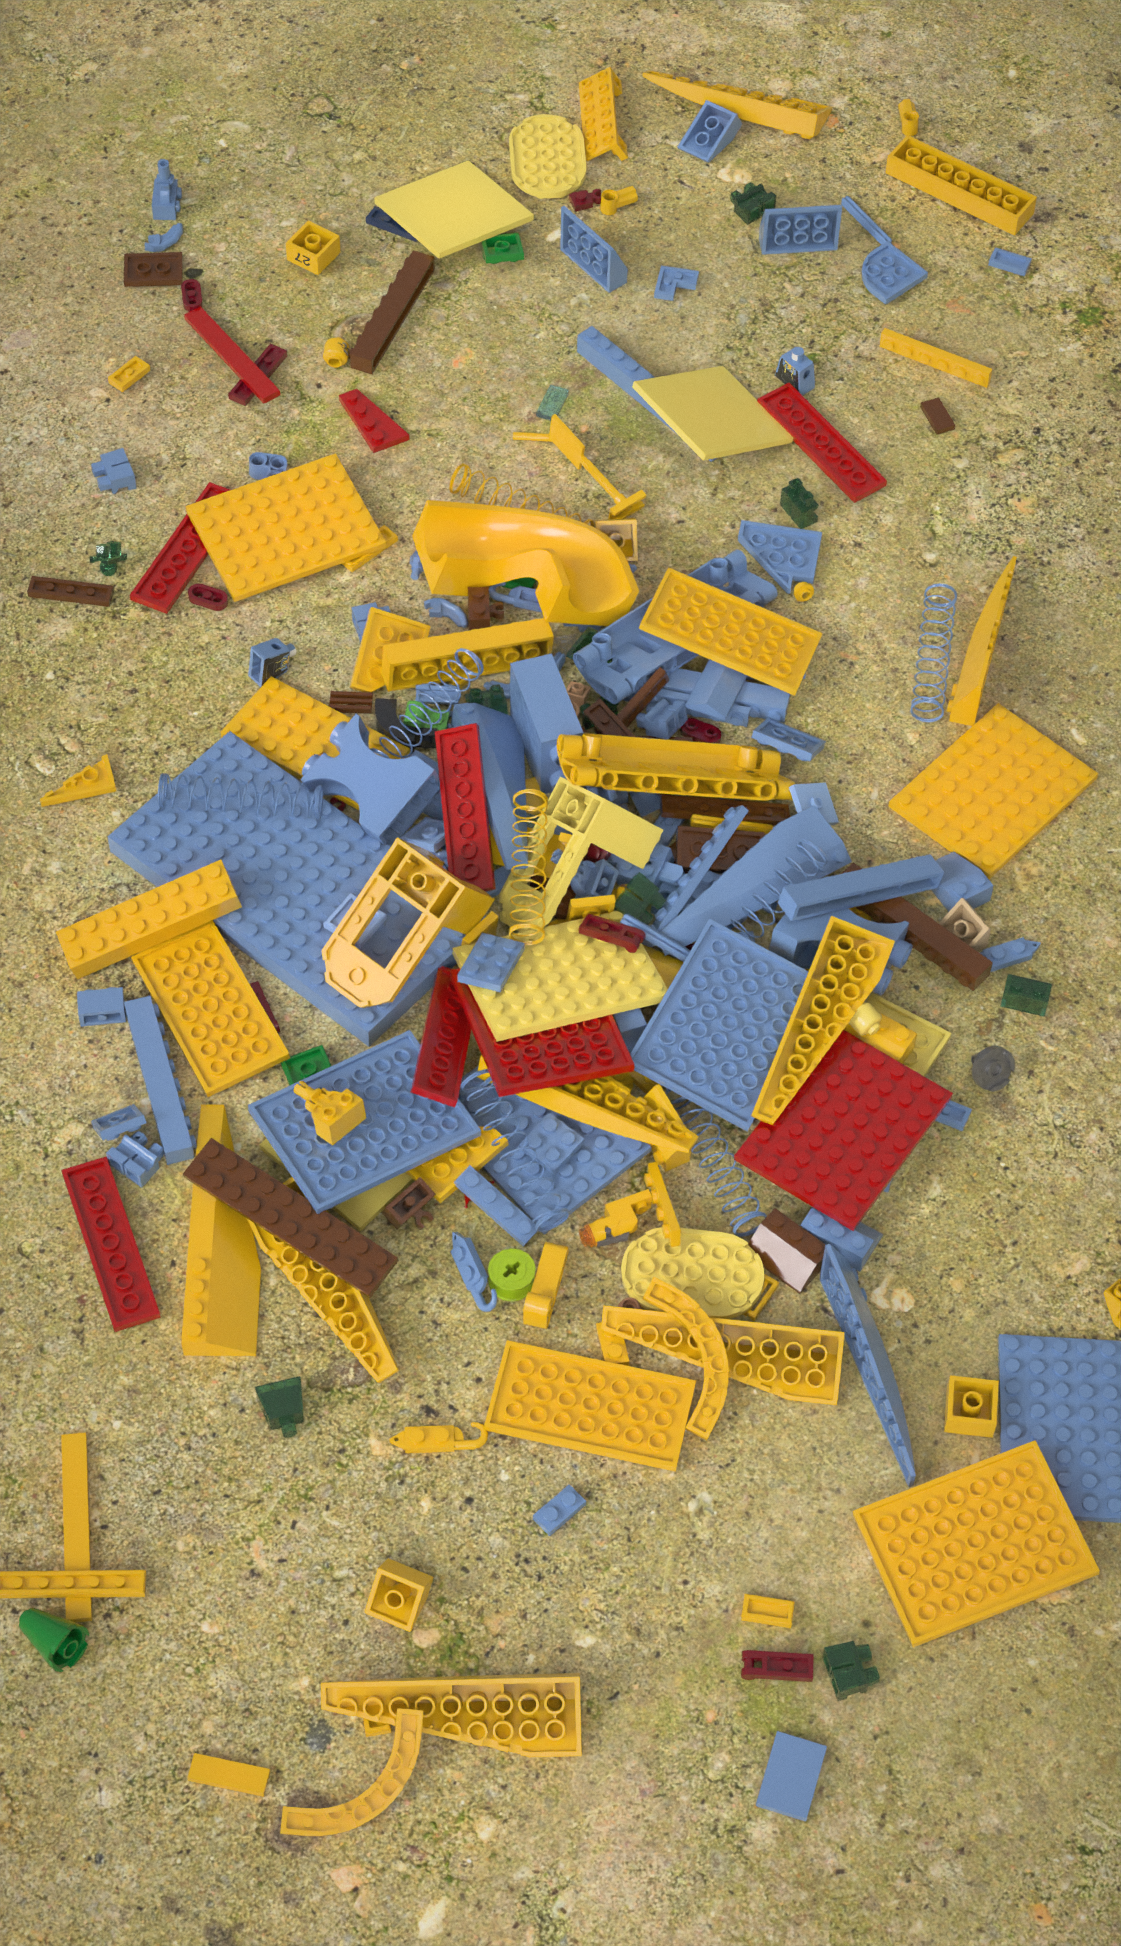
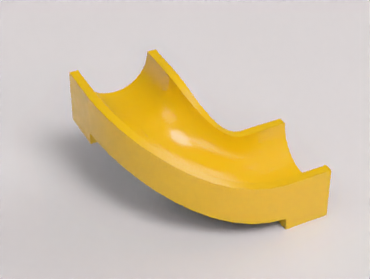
M427 500L412 535L432 594L468 596V587H487L518 578L531 577L539 583L535 594L546 622L609 626L629 613L639 593L629 563L619 546L598 529L568 517L513 507Z

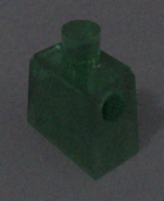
M298 1376L256 1386L257 1402L271 1430L281 1428L282 1435L285 1438L295 1436L297 1434L296 1424L304 1422L301 1377Z

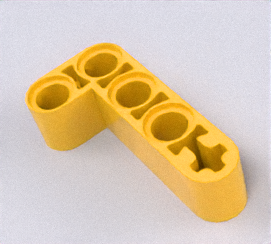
M545 1242L531 1292H528L526 1296L523 1324L543 1329L548 1328L568 1258V1246Z

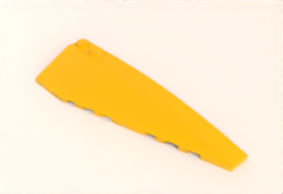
M1016 556L1011 558L995 584L974 629L958 684H953L951 696H954V700H949L947 712H950L949 721L968 726L975 724L1015 570Z
M830 917L751 1117L771 1125L775 1123L856 1014L857 1009L865 1002L879 983L895 943L894 940L839 918Z
M482 1055L480 1056L478 1071L487 1069ZM481 1074L477 1078L485 1081L490 1077V1074ZM611 1076L515 1094L554 1112L599 1129L664 1148L689 1153L699 1138L698 1135L676 1120H668L665 1113L661 1110H653L642 1097L636 1098L631 1095L630 1089Z
M603 1305L601 1330L703 1368L702 1357L694 1338L687 1328L669 1313ZM709 1317L717 1327L725 1346L729 1378L787 1400L837 1405L845 1332Z
M580 1673L446 1676L321 1682L322 1710L361 1717L393 1726L396 1724L397 1708L423 1710L422 1733L457 1741L461 1740L474 1745L521 1754L526 1757L582 1756Z

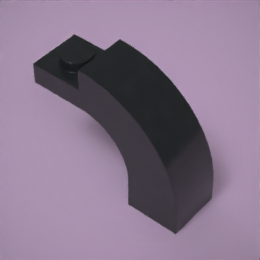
M375 699L377 731L400 743L389 731L390 726H396L408 736L412 745L418 744L421 736L408 731L397 717V699ZM405 725L410 730L419 733L417 727H410ZM391 728L394 736L410 745L401 731ZM420 728L421 734L427 733L430 728ZM432 728L430 734L422 735V742L416 747L424 749L436 748L435 731H437V728ZM412 746V753L415 751V746Z

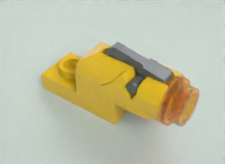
M649 1189L605 1204L604 1216L579 1229V1236L584 1247H601L627 1241L629 1234L637 1230L638 1220L635 1214L645 1213L651 1208L652 1195Z

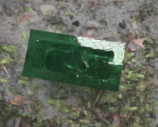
M1008 974L1000 1007L1045 1017L1052 984Z

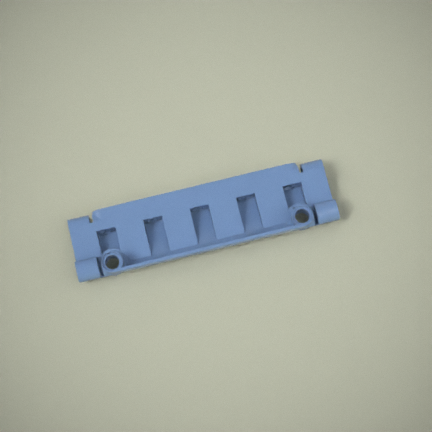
M738 549L723 558H714L688 574L692 578L762 608L776 599L778 595L777 589L772 583L747 571L746 556ZM727 582H729V586H727V587H724V586H723L724 584H726ZM653 598L595 634L589 645L573 655V661L585 680L600 696L612 704H617L630 694L637 693L660 667L669 675L698 656L694 652L639 629L640 623ZM612 658L613 662L607 663V661Z

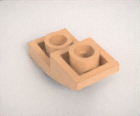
M571 681L566 690L579 719L589 696L591 686Z

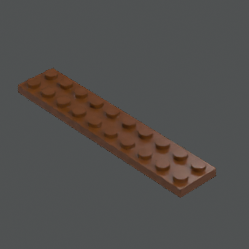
M210 1138L183 1173L184 1178L369 1298L373 1296L399 1261L397 1256L325 1210L317 1214L308 1199L213 1138Z

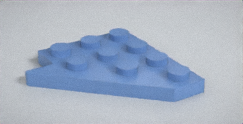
M741 520L738 534L739 543L787 594L791 592L793 581L813 584L822 532Z

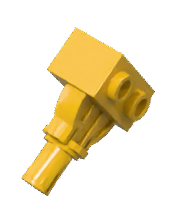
M300 1081L294 1087V1093L306 1100L305 1107L311 1112L316 1134L331 1145H334L366 1119L363 1099L347 1088L343 1092L328 1091L325 1088L313 1089L304 1081Z

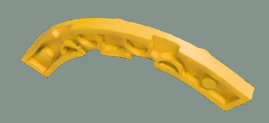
M653 1277L642 1300L664 1310L679 1320L694 1338L702 1357L704 1369L703 1389L699 1402L685 1429L707 1441L719 1418L727 1395L729 1367L725 1346L714 1322L695 1300L670 1284Z
M397 1708L394 1742L389 1760L381 1775L365 1792L347 1803L329 1808L314 1809L283 1806L280 1834L316 1837L336 1835L360 1827L383 1812L402 1791L416 1764L421 1742L423 1710Z

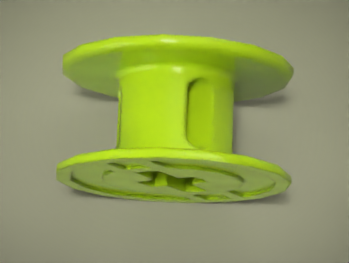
M514 1248L501 1250L495 1254L490 1260L488 1267L490 1290L495 1289L497 1297L504 1301L514 1302L524 1299L527 1293L531 1292L535 1279L536 1267L534 1260L528 1253Z

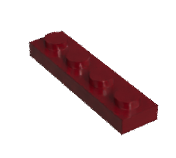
M270 343L254 363L270 378L288 356L287 350ZM241 379L228 393L230 400L246 406L255 396Z

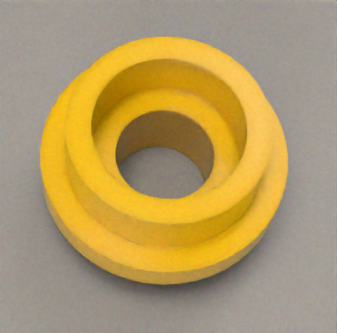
M800 582L794 588V597L799 602L809 600L814 594L813 586L807 582Z

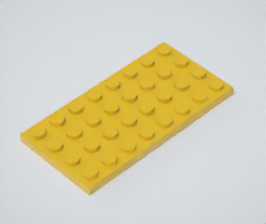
M669 567L639 626L640 630L794 696L823 634Z
M271 676L220 733L221 737L231 731L287 773L301 779L303 777V766L314 754L321 756L323 753H326L330 757H337L340 754L336 746L330 742V735L340 722L346 721L348 723L352 718ZM366 726L369 732V749L375 748L389 756L390 759H401V757L390 754L381 746L379 738L385 737L398 747L402 756L410 753V748ZM381 739L382 744L389 751L400 756L392 743L386 739ZM331 795L359 810V805L352 799L340 795Z
M213 920L131 957L134 966L154 1002L157 1003L160 1013L207 1097L215 1095L290 1058L288 1050Z
M507 1340L484 1429L494 1433L676 1472L696 1380Z

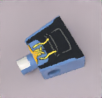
M795 347L780 357L775 376L784 384L790 383L802 396L815 388L814 364L804 355L803 348Z
M278 638L252 646L248 676L260 687L271 676L275 679L287 672L289 658L296 655V648L291 643L285 645Z

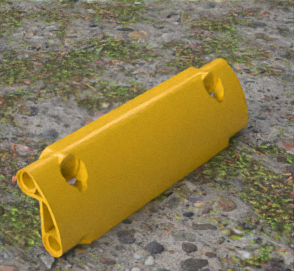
M583 733L582 736L560 734L557 739V753L560 766L566 779L572 785L602 787L607 790L762 801L771 799L793 800L789 787L795 784V782L779 774L781 763L779 751L760 750L756 747L745 745Z

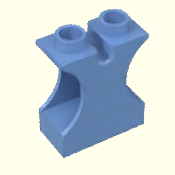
M355 714L348 723L346 721L340 722L330 735V742L336 746L340 754L337 757H330L326 753H323L321 756L318 754L311 756L303 766L301 781L309 792L315 791L318 785H322L323 796L340 795L355 801L359 805V823L363 830L385 846L387 844L391 847L396 838H400L405 834L439 793V776L435 769L415 755L404 759H389L372 752L369 749V732L360 716Z
M850 909L791 921L785 913L774 927L769 951L803 969H810L831 916L894 940L895 943L881 979L872 991L879 995L884 994L892 979L893 971L890 970L891 966L893 965L901 969L907 962L913 947L912 944L904 941L909 922L903 921L892 924L872 922L856 915Z

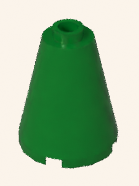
M37 1608L25 1610L19 1618L20 1630L48 1665L57 1672H63L62 1668L66 1666L73 1667L87 1649L88 1643L85 1642L86 1635L89 1636V1631L79 1623Z

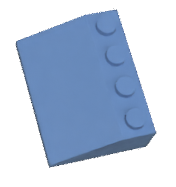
M842 205L765 209L759 229L761 254L837 250Z
M562 206L560 250L607 292L610 293L626 284L628 269L616 251L567 207Z

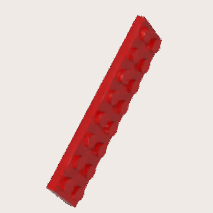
M790 383L757 399V402L793 437V441L854 503L886 486L887 480Z
M209 482L195 503L230 491V489ZM188 514L183 518L131 592V601L168 614L208 556V552Z
M473 723L435 731L448 871L458 879L473 884L485 892L496 890L479 725Z
M441 966L438 968L434 978L411 1093L455 1107L458 1101L471 1027L450 977V970L453 969Z
M107 1156L61 1170L114 1332L161 1318Z

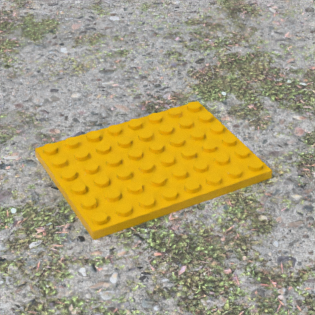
M336 453L185 506L192 524L234 602L386 548L385 539Z
M997 703L889 801L888 807L950 852L954 851L981 869L986 877L990 879L1098 778L1099 773Z
M1036 1440L853 1511L854 1519L912 1647L919 1646L1099 1575L1100 1572Z

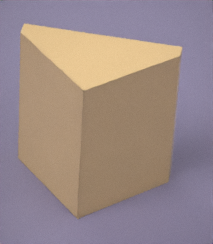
M961 898L939 924L976 951H980L987 947L991 929L964 898Z

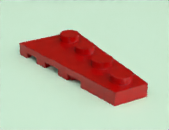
M357 388L339 395L340 403L373 453L410 440L409 434Z

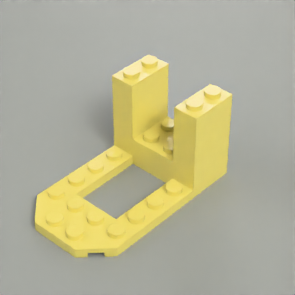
M559 777L548 799V808L544 812L548 821L544 827L547 831L544 843L547 846L549 840L554 835L557 825L573 834L545 887L546 896L542 900L546 907L542 915L545 919V925L550 923L552 917L556 914L557 907L563 896H565L572 878L576 875L583 857L587 854L591 843L644 869L655 845L660 840L663 829ZM543 814L537 820V823L542 826L545 823V816ZM535 824L532 831L540 829L541 826ZM542 828L530 835L543 840L545 831ZM528 837L527 839L528 846L541 842L533 837ZM543 843L535 847L528 848V850H533L543 855L545 848ZM528 851V860L540 857V855ZM539 860L528 862V864L536 866ZM528 866L526 869H514L513 872L519 875H532L535 868ZM510 872L499 894V902L503 904V911L499 912L500 921L510 927L516 924L530 923L542 928L543 920L541 917L526 922L516 921L510 917V913L516 909H530L539 914L543 911V904L541 902L527 907L516 906L510 902L512 896L516 894H531L542 899L544 891L519 892L514 890L510 885L514 880L530 879L531 877H519ZM528 881L513 883V887L519 890L534 889L527 885ZM524 895L516 896L512 899L514 903L519 905H528L539 901L534 897ZM524 910L512 913V917L521 920L539 916L536 913ZM523 927V928H518V929H516V930L519 931V932H525V931H528V930H538V929L530 928V927Z

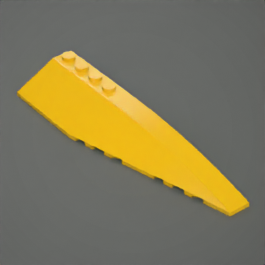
M201 1104L196 1156L210 1138H213L235 1153L224 1105ZM193 1184L181 1340L183 1355L256 1356L261 1266L252 1228L246 1217Z

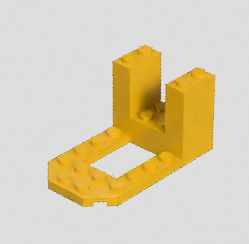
M398 837L322 949V957L325 960L326 972H324L326 982L360 1008L393 1002L443 926L467 935L480 923L495 900L481 888L458 879L444 869L442 866L445 862L430 851ZM391 890H393L423 913L387 967L384 968L357 948L355 944Z

